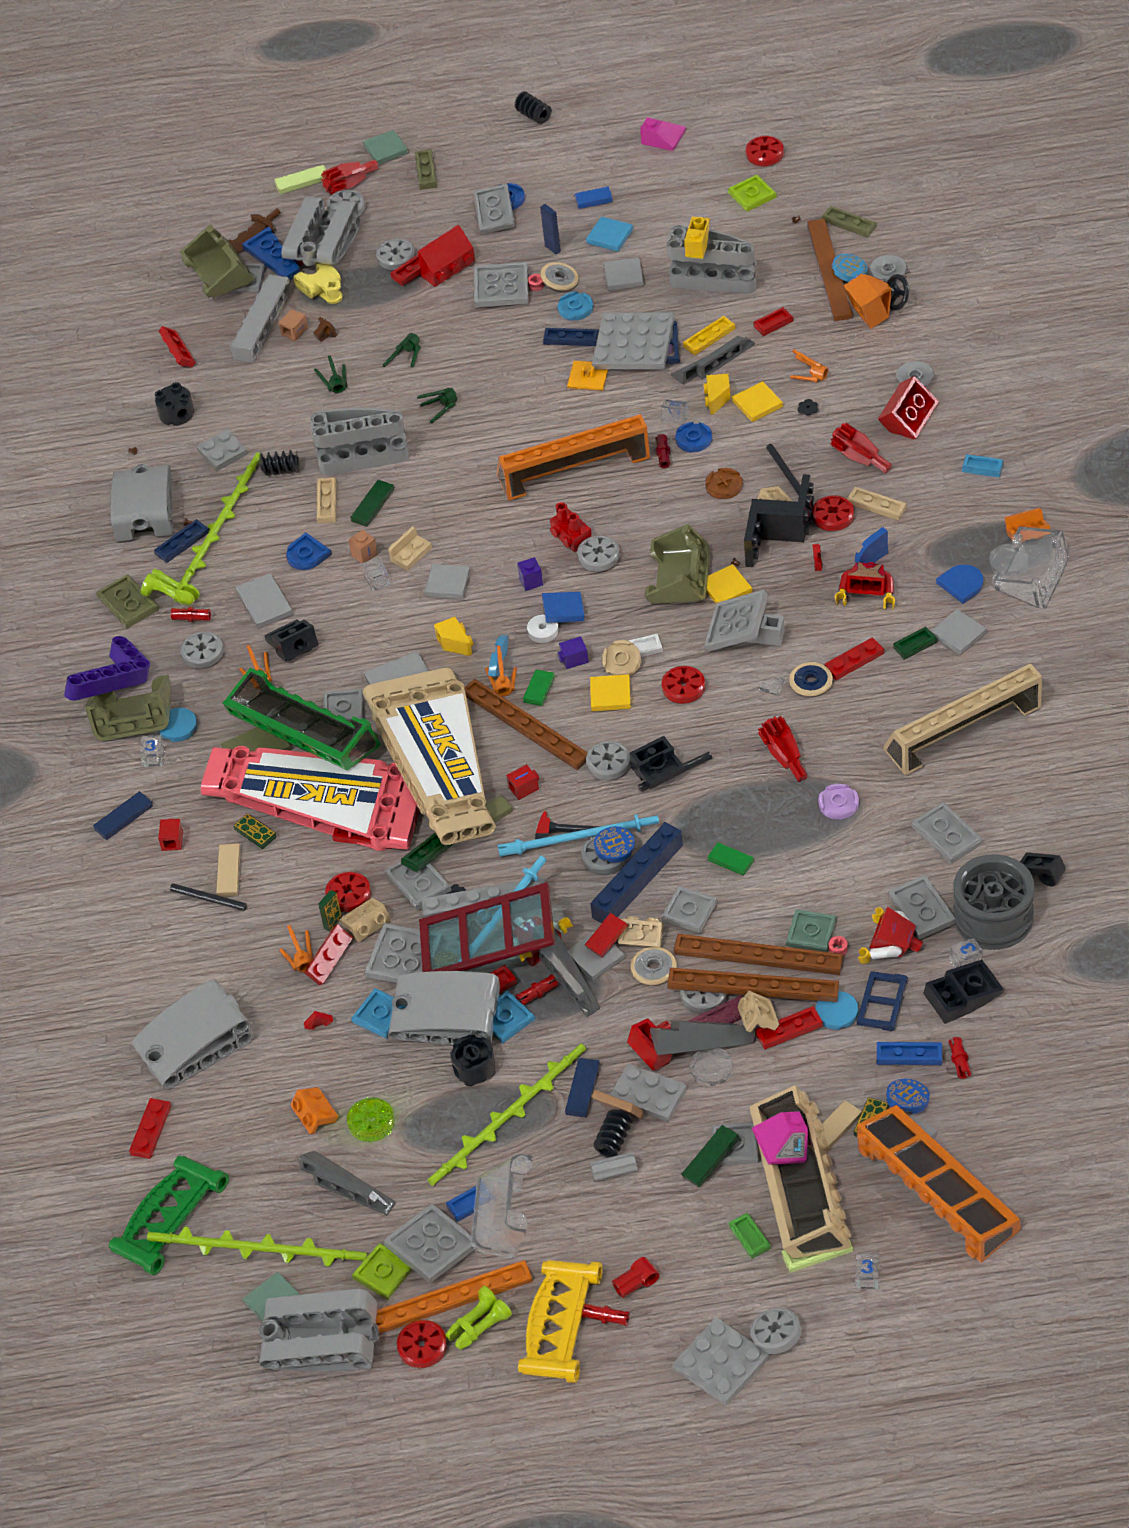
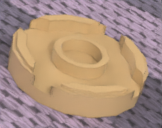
M614 641L604 650L602 664L610 675L629 674L631 676L640 667L641 654L639 649L630 641Z

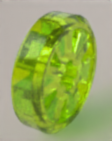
M376 1097L357 1101L347 1113V1125L350 1133L358 1140L373 1142L386 1137L392 1131L395 1124L391 1105L385 1100ZM369 1117H370L371 1119L374 1117V1119H375L374 1121L369 1120V1121L367 1122V1119H368Z

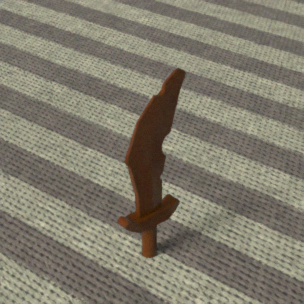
M276 208L266 217L260 214H251V221L255 223L247 231L239 233L236 239H228L236 252L244 251L242 244L268 227L271 228L274 234V227L271 221L281 214L280 210Z

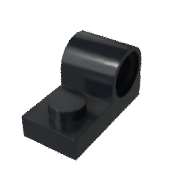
M1026 852L1020 861L1031 874H1037L1040 881L1050 887L1057 884L1066 869L1060 855Z

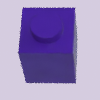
M535 557L517 563L519 579L525 591L543 586L541 568Z
M581 636L559 643L558 659L560 663H564L566 669L589 663L587 648Z

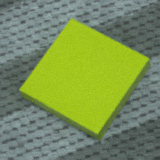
M758 175L728 188V193L747 212L777 198L776 192Z
M379 1243L352 1274V1277L355 1281L388 1300L413 1269Z

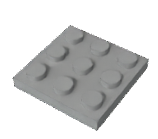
M527 262L474 266L475 307L528 304Z
M760 590L716 603L704 645L706 650L709 652L756 639L768 593L765 590Z
M384 923L366 967L365 977L397 983L398 976L422 972L420 930ZM430 932L433 967L444 937L443 934Z
M431 1204L385 1238L384 1246L430 1284L478 1247V1241L435 1205Z
M716 1317L672 1365L673 1369L727 1406L770 1357L768 1353L760 1350L753 1342Z

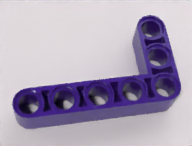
M115 636L112 638L109 657L115 664L69 675L66 680L64 696L69 700L76 701L145 683L148 678L150 662L126 637Z

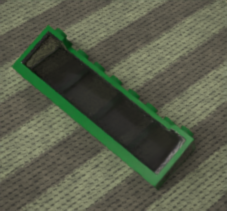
M249 668L222 703L230 715L345 770H349L381 746L377 738L378 735L370 727L371 723L368 720L353 716L350 720L351 722H349L341 715L336 716L326 708H319L312 701L306 702L297 694L291 695L282 687H274L267 679L268 675L260 669L257 671Z

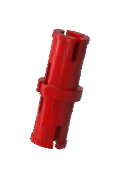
M188 607V609L172 608L171 619L188 620V622H193L194 620L210 621L211 610L194 609L193 607Z
M551 974L538 983H532L530 988L516 994V999L519 1000L525 996V999L520 1001L522 1005H525L537 997L538 999L543 997L545 992L557 987L558 982L556 980L548 984L555 979Z
M953 1037L954 1044L951 1039L948 1041L952 1052L951 1061L955 1064L958 1078L966 1079V1072L968 1077L971 1076L968 1065L969 1057L964 1050L962 1039L960 1037Z
M585 1303L583 1306L585 1309H582V1318L600 1320L603 1324H607V1322L624 1326L628 1324L629 1311L610 1309V1306L607 1305L599 1307Z

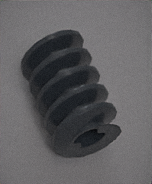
M526 91L519 93L515 100V109L537 124L545 123L551 116V106H547L545 102L533 97V95Z
M289 450V455L287 456L285 451H282L281 456L275 451L274 457L268 452L266 458L260 453L262 473L264 472L266 476H269L271 470L273 475H276L277 471L280 474H284L286 469V472L290 474L292 468L295 473H298L300 467L298 451L294 455L292 450Z
M612 1109L606 1114L603 1125L600 1127V1132L593 1143L595 1150L603 1157L618 1156L621 1145L624 1143V1138L628 1135L627 1131L631 1128L629 1123L633 1122L632 1117L627 1112Z

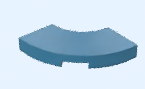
M509 635L499 636L495 643L496 650L491 655L488 670L489 676L496 677L500 675L497 646L501 647L503 661L507 655Z

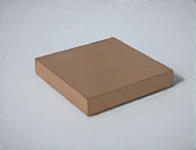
M597 1090L592 1094L591 1098L603 1106L623 1110L639 1119L643 1117V1110L633 1103Z

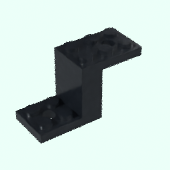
M803 474L798 502L752 499L744 537L746 567H753L754 561L758 560L759 548L757 546L761 545V540L804 543L805 535H809L810 524L808 521L812 519V510L810 508L813 507L815 496H811L814 492V483L811 482L809 474Z

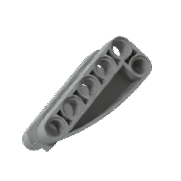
M306 196L283 244L282 258L303 261L308 266L316 263L336 264L347 252L359 230L360 213L358 203L341 200L338 207L327 210L324 207L323 198Z
M675 225L670 229L667 239V253L671 259L669 277L672 287L746 294L753 293L756 290L755 268L757 262L754 257L753 244L733 235L709 229L704 258L685 257L684 246L689 226Z
M343 408L319 411L310 416L314 447L316 448L319 469L323 475H334L401 463L409 458L404 421L400 412L377 408Z
M138 464L133 469L114 471L111 487V523L116 542L134 540L136 529L144 530L148 527H153L155 537L173 535L172 478L169 464L152 467L146 464Z
M464 971L419 972L398 976L395 997L392 1001L393 1009L388 1033L389 1037L396 1040L453 1045L455 1041L463 1036L475 1035L479 1038L481 1036L485 1037L491 1043L494 1030L493 1017L496 1013L500 991L498 976L491 973ZM402 1005L407 1006L404 1009H398Z
M212 979L195 988L159 1014L133 1039L132 1046L147 1064L149 1072L156 1076L165 1089H171L246 1046L252 1040L253 1035L250 1023L239 1010L235 998L232 994H227L217 980Z
M363 1289L267 1299L265 1301L264 1322L259 1327V1334L263 1338L259 1365L267 1369L286 1371L334 1372L372 1368L374 1343H377L379 1340V1329L376 1324L377 1301L369 1292Z

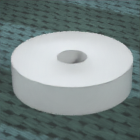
M545 615L535 616L527 624L529 638L538 643L552 641L559 632L558 623H546Z

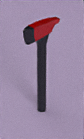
M544 811L537 826L535 840L549 837V833H571L601 826L557 824L551 822L550 818L547 817V812Z

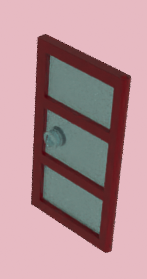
M547 882L419 919L422 972L466 971L555 945L550 886Z

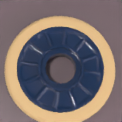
M816 662L798 665L792 670L789 677L792 689L804 696L823 694L830 688L833 681L831 671L826 666ZM815 677L816 680L809 682L806 678Z

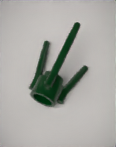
M409 333L396 346L397 350L382 366L386 367L404 349L407 352L414 350L410 365L414 367L418 351L421 349V346L418 345L420 343L419 337L414 333Z
M329 355L328 360L333 373L329 382L317 368L314 371L327 386L329 392L341 393L348 387L346 382V365H342L341 377L337 374L332 357Z
M448 387L444 390L417 396L420 399L439 395L420 403V406L440 401L442 405H447L429 421L430 423H433L447 410L455 406L454 402L457 401V395L453 388Z

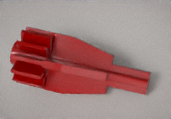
M375 160L362 165L360 162L342 163L324 170L321 174L323 177L321 179L323 187L330 195L342 190L351 189L366 178L365 174L379 169V164Z
M847 422L845 424L842 423L841 428L837 427L834 430L830 445L843 455L866 466H870L872 463L885 473L891 469L892 464L878 455L879 449L865 434Z
M774 716V718L767 719V721L761 724L762 727L758 728V734L763 743L767 745L772 756L785 769L790 768L798 782L807 779V773L799 760L801 755L795 737L786 720L782 716L778 718Z

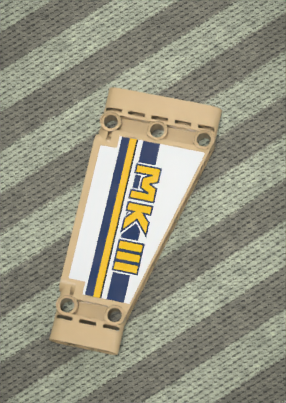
M446 667L367 685L362 693L372 711V719L376 722L377 730L419 810L423 815H427L429 827L436 832L441 843L450 845L493 833L496 825L486 808L464 684L457 680L452 669Z

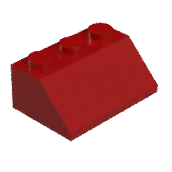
M459 225L418 250L421 277L434 287L475 261L474 248Z
M913 376L899 384L877 420L890 433L916 439L939 401Z

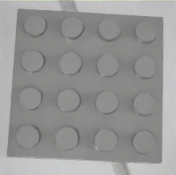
M674 312L603 313L592 366L595 369H665L675 319Z

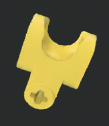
M316 263L317 273L308 275L299 272L294 275L295 286L309 298L319 295L329 304H336L342 301V293L339 291L341 288V277L338 271L329 264Z

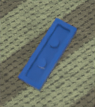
M877 1042V1065H942V1042Z

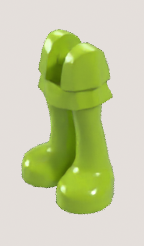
M153 569L151 574L149 573L146 576L141 587V594L148 597L156 590L165 593L173 598L175 602H180V604L184 605L193 604L200 596L199 590L193 585L188 584L186 581L179 583L158 569Z
M483 1286L478 1291L479 1303L463 1317L458 1318L445 1334L449 1341L457 1339L455 1346L460 1350L477 1341L478 1336L499 1321L507 1320L512 1316L509 1307L502 1300H497L492 1291L486 1286ZM491 1310V1312L485 1318H483L475 1326H471L476 1320H478L485 1313Z

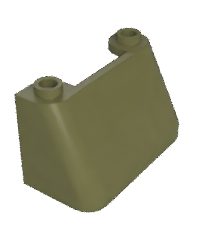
M211 224L180 251L183 257L182 262L188 268L191 266L204 283L202 291L208 298H217L249 285L255 280V277L231 243Z
M689 523L652 539L650 555L659 564L656 587L649 585L645 590L647 601L652 604L698 602L705 599L710 559L708 543Z
M169 675L155 677L151 684V693L117 699L114 691L89 697L85 709L95 738L106 741L165 729L170 720L171 682Z

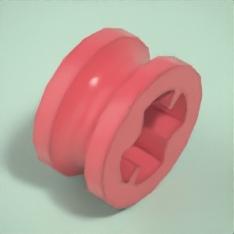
M532 274L528 277V287L530 290L540 291L544 288V282L540 274Z
M841 936L831 938L829 941V952L843 954V956L846 955L848 951L847 940ZM835 945H839V947L842 946V948L837 949V947L835 948Z

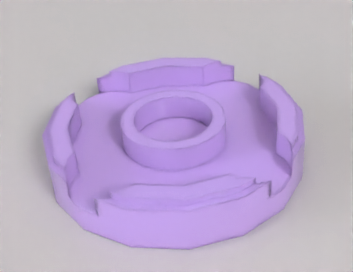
M833 784L827 786L823 792L821 791L818 806L826 817L841 820L855 814L859 806V796L857 791L852 790L846 784Z

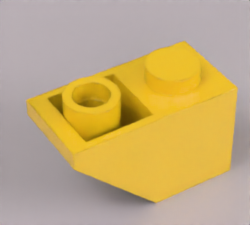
M692 216L684 240L685 257L704 258L708 242L710 218Z
M728 373L706 375L707 383H703L704 394H708V396H705V407H709L710 414L716 413L731 400Z
M455 616L434 624L436 638L443 650L467 656L472 655V638L470 635L467 636L465 634L466 630L463 623H459Z

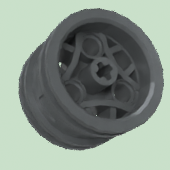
M999 854L978 856L966 862L955 875L953 882V916L955 917L956 924L954 925L957 932L968 943L988 950H1001L1020 943L1027 937L1034 921V880L1030 871L1018 860Z

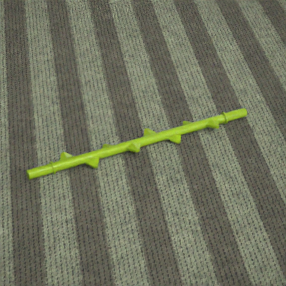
M260 453L255 454L250 464L247 465L244 474L236 477L239 483L231 496L221 498V501L226 505L217 520L207 526L210 532L202 545L192 547L196 555L185 570V574L179 583L184 581L188 583L191 577L194 576L196 569L206 567V563L202 561V558L211 543L220 539L217 533L225 519L235 517L231 509L240 494L248 491L249 488L245 485L256 471V467L260 462Z
M580 1043L567 1056H564L559 1063L549 1061L547 1063L549 1072L532 1087L521 1084L519 1086L521 1097L503 1113L491 1112L492 1122L476 1137L463 1135L462 1142L464 1147L449 1161L443 1163L442 1167L427 1179L428 1183L434 1186L447 1173H450L454 1167L466 1169L468 1166L465 1157L484 1140L495 1142L494 1131L512 1115L523 1118L525 1116L523 1106L540 1090L552 1091L553 1085L551 1081L567 1066H571L572 1062L586 1050V1047Z
M186 1226L179 1235L148 1232L147 1241L198 1245L203 1255H208L213 1247L239 1249L243 1259H247L253 1251L281 1253L285 1263H289L294 1255L322 1257L327 1267L331 1265L335 1258L342 1259L343 1261L345 1259L364 1261L367 1258V1252L316 1248L312 1238H307L302 1246L275 1244L271 1234H266L261 1242L233 1240L229 1230H225L220 1239L193 1236L189 1227Z

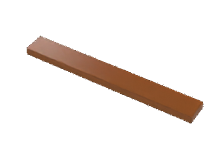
M825 218L807 221V227L834 321L852 319V312L843 281L834 274V270L831 267L835 253Z
M473 679L464 687L466 698L574 769L578 770L586 763L588 752L478 680Z
M677 934L674 947V955L840 975L843 963V954L686 934Z
M670 967L667 987L668 989L740 995H746L748 991L765 997L838 1002L839 981Z

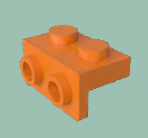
M1041 508L1009 515L1004 518L1007 535L1014 542H1024L1027 538L1042 537L1046 533L1051 532L1050 525L1043 519Z
M319 1087L297 1090L291 1102V1108L310 1134L316 1132L318 1125L336 1123L339 1117Z

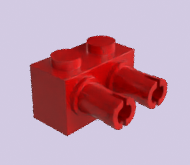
M559 502L555 506L557 515L550 519V532L555 538H559L566 548H570L575 553L585 539L592 537L591 528L579 518L577 513L569 510L564 502Z
M647 1018L631 1026L627 1043L654 1071L669 1064L672 1054L658 1055L656 1053L650 1029H670L671 1024H668V1021H664L655 1026Z

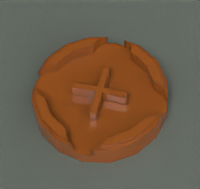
M719 468L718 471L714 472L713 470L708 474L705 487L712 497L729 499L740 493L743 487V479L739 472L734 469Z

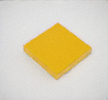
M763 381L732 396V402L751 422L783 407V402Z
M733 564L708 575L706 593L715 604L753 592L750 584Z
M629 674L590 677L591 711L631 709Z

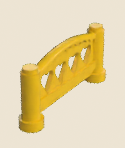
M554 1260L543 1261L542 1275H546L541 1283L531 1305L526 1327L527 1357L519 1359L518 1372H521L523 1375L566 1379V1382L577 1383L580 1374V1361L573 1360L572 1355L589 1284H600L602 1279V1263L593 1261L590 1264ZM556 1282H561L570 1289V1291L558 1296L551 1295L555 1290L553 1285ZM552 1301L558 1302L566 1309L552 1316L547 1315L548 1310H550L549 1303ZM546 1321H552L561 1328V1330L549 1335L542 1334L543 1330L546 1329L544 1326ZM543 1340H547L557 1348L544 1355L537 1353L541 1349L539 1344Z

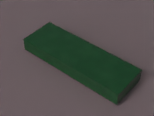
M377 479L351 515V522L368 527L394 491V484Z
M435 832L402 857L401 864L417 873L454 844H442Z
M721 1125L682 1172V1177L695 1186L700 1187L740 1139L739 1135Z

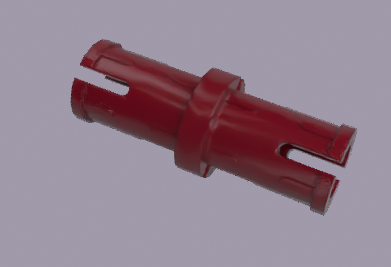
M658 434L656 437V455L659 458V467L666 469L671 465L669 457L671 450L668 446L667 435Z

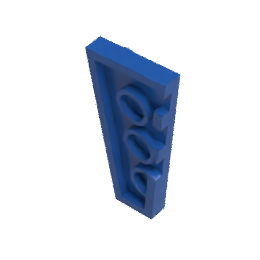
M270 227L242 244L246 252L262 264H265L266 267L278 276L289 277L290 280L300 272L294 260L282 258L283 245L279 243L278 238L272 233Z

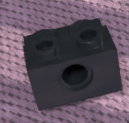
M296 619L264 635L266 642L275 648L277 656L284 661L293 660L296 656L309 652L319 645L314 626L305 619L301 621Z
M665 736L629 752L631 769L641 781H645L650 789L685 772V766L675 755L673 746Z

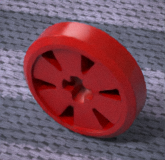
M759 136L750 140L746 145V158L757 166L774 165L784 155L783 143L773 136Z
M825 496L813 505L812 519L823 530H842L852 523L854 507L848 499L842 496Z
M692 666L674 667L664 674L661 681L664 696L675 703H691L699 699L705 691L704 675L700 670Z
M357 872L337 874L329 880L325 888V895L330 890L337 893L341 912L353 911L368 901L371 896L369 881L365 876Z
M418 1320L409 1323L400 1331L397 1337V1350L400 1358L404 1363L414 1368H427L435 1365L443 1358L447 1349V1340L443 1329L435 1322L429 1320ZM424 1341L425 1346L420 1347L419 1342Z

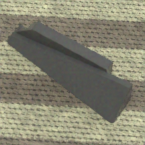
M736 336L708 356L671 373V376L683 385L697 376L703 380L706 378V375L712 374L754 346L755 343L748 337Z
M543 925L534 928V940L544 938ZM554 928L555 945L539 949V958L586 1017H589L598 1011L600 1006Z
M671 1020L670 1029L651 1028L650 1033L656 1053L664 1055L753 1044L755 1027L752 1032H748L744 1025L734 1023Z
M317 1151L300 1155L301 1169L314 1176L316 1185L387 1216L395 1205L393 1199Z

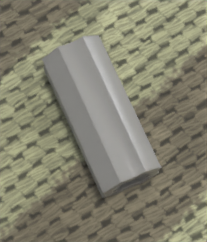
M633 1152L590 1162L594 1182L637 1172Z

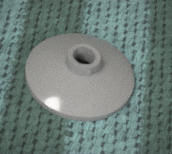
M883 255L873 260L870 271L875 278L887 281L894 274L903 276L906 272V263L898 256Z
M911 361L898 368L896 378L901 383L915 376L924 386H927L933 380V370L924 362Z

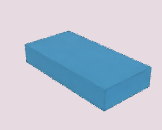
M966 454L962 472L1000 477L1003 459Z

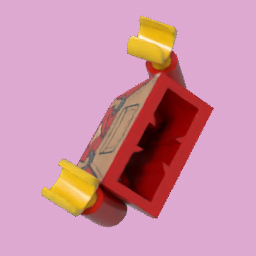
M874 562L855 563L853 568L843 572L838 588L840 591L835 594L836 605L840 599H843V606L847 604L845 592L882 596L885 594L883 608L886 609V603H891L892 609H894L895 598L892 596L894 594V579L892 575L884 571V565L875 564Z

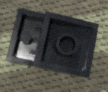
M981 959L947 970L944 977L926 982L923 994L946 1024L986 1005L1003 993L1004 989Z

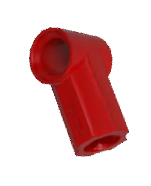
M641 1257L632 1264L630 1270L612 1280V1285L617 1294L624 1298L641 1286L649 1287L659 1279L660 1274L646 1257Z

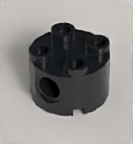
M175 382L155 392V404L161 422L166 425L173 423L174 426H179L191 420L194 406L191 394L187 388Z
M467 1035L455 1041L450 1057L454 1074L461 1082L471 1087L485 1082L495 1074L493 1048L485 1037L481 1036L479 1038L475 1035Z

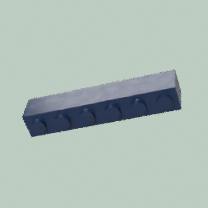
M664 822L590 903L592 918L602 923L610 913L619 917L683 846L681 830Z

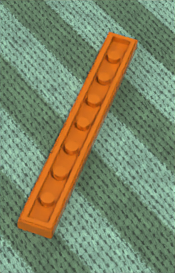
M523 1260L378 1309L376 1324L379 1334L478 1301V1291L483 1286L488 1287L495 1295L533 1282L526 1261Z

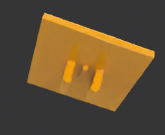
M573 361L567 388L603 391L608 369H595L592 366V362Z

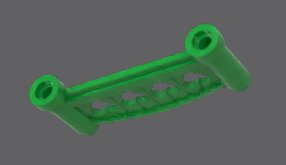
M178 1156L173 1164L176 1169L162 1179L145 1196L131 1216L122 1237H113L110 1240L109 1249L113 1253L143 1267L145 1272L151 1275L158 1274L164 1265V1256L159 1254V1252L166 1245V1242L147 1241V1239L134 1240L133 1237L139 1234V1230L142 1227L148 1228L149 1232L174 1234L209 1189L216 1193H221L226 1188L229 1181L227 1173L221 1170L215 1171L186 1156ZM180 1179H186L191 1188L190 1190H172L174 1186L178 1185ZM167 1195H173L178 1204L177 1206L170 1207L159 1206L161 1202L165 1201ZM155 1211H160L164 1218V1222L146 1223Z

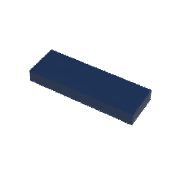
M543 204L540 206L545 247L557 255L561 252L557 213L548 205Z
M545 328L543 345L596 347L599 329Z
M196 519L154 549V553L165 563H168L209 533V528Z
M139 791L95 823L93 828L105 840H108L153 806L152 801Z
M578 1058L565 1108L566 1115L587 1118L600 1067V1060Z

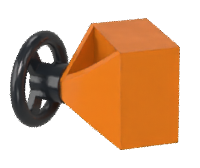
M860 274L843 285L852 307L870 329L889 318L890 309H902L909 298L908 282L900 274L892 275L887 282L869 275ZM897 279L902 282L904 290L898 287ZM903 296L902 301L898 305H894L896 299Z

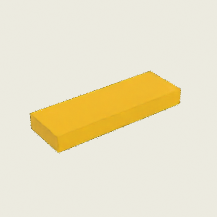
M722 316L685 340L683 347L695 356L735 330V324L725 316Z

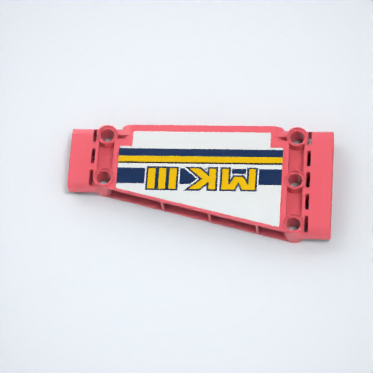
M238 746L234 749L213 747L201 783L202 795L223 797L228 802L239 804L329 835H333L334 829L337 827L348 831L350 838L352 833L370 838L371 844L358 842L357 844L376 851H383L387 848L409 850L420 812L395 762L387 765L381 760L364 758L349 770H345L308 752L257 748L255 751H249L245 746Z

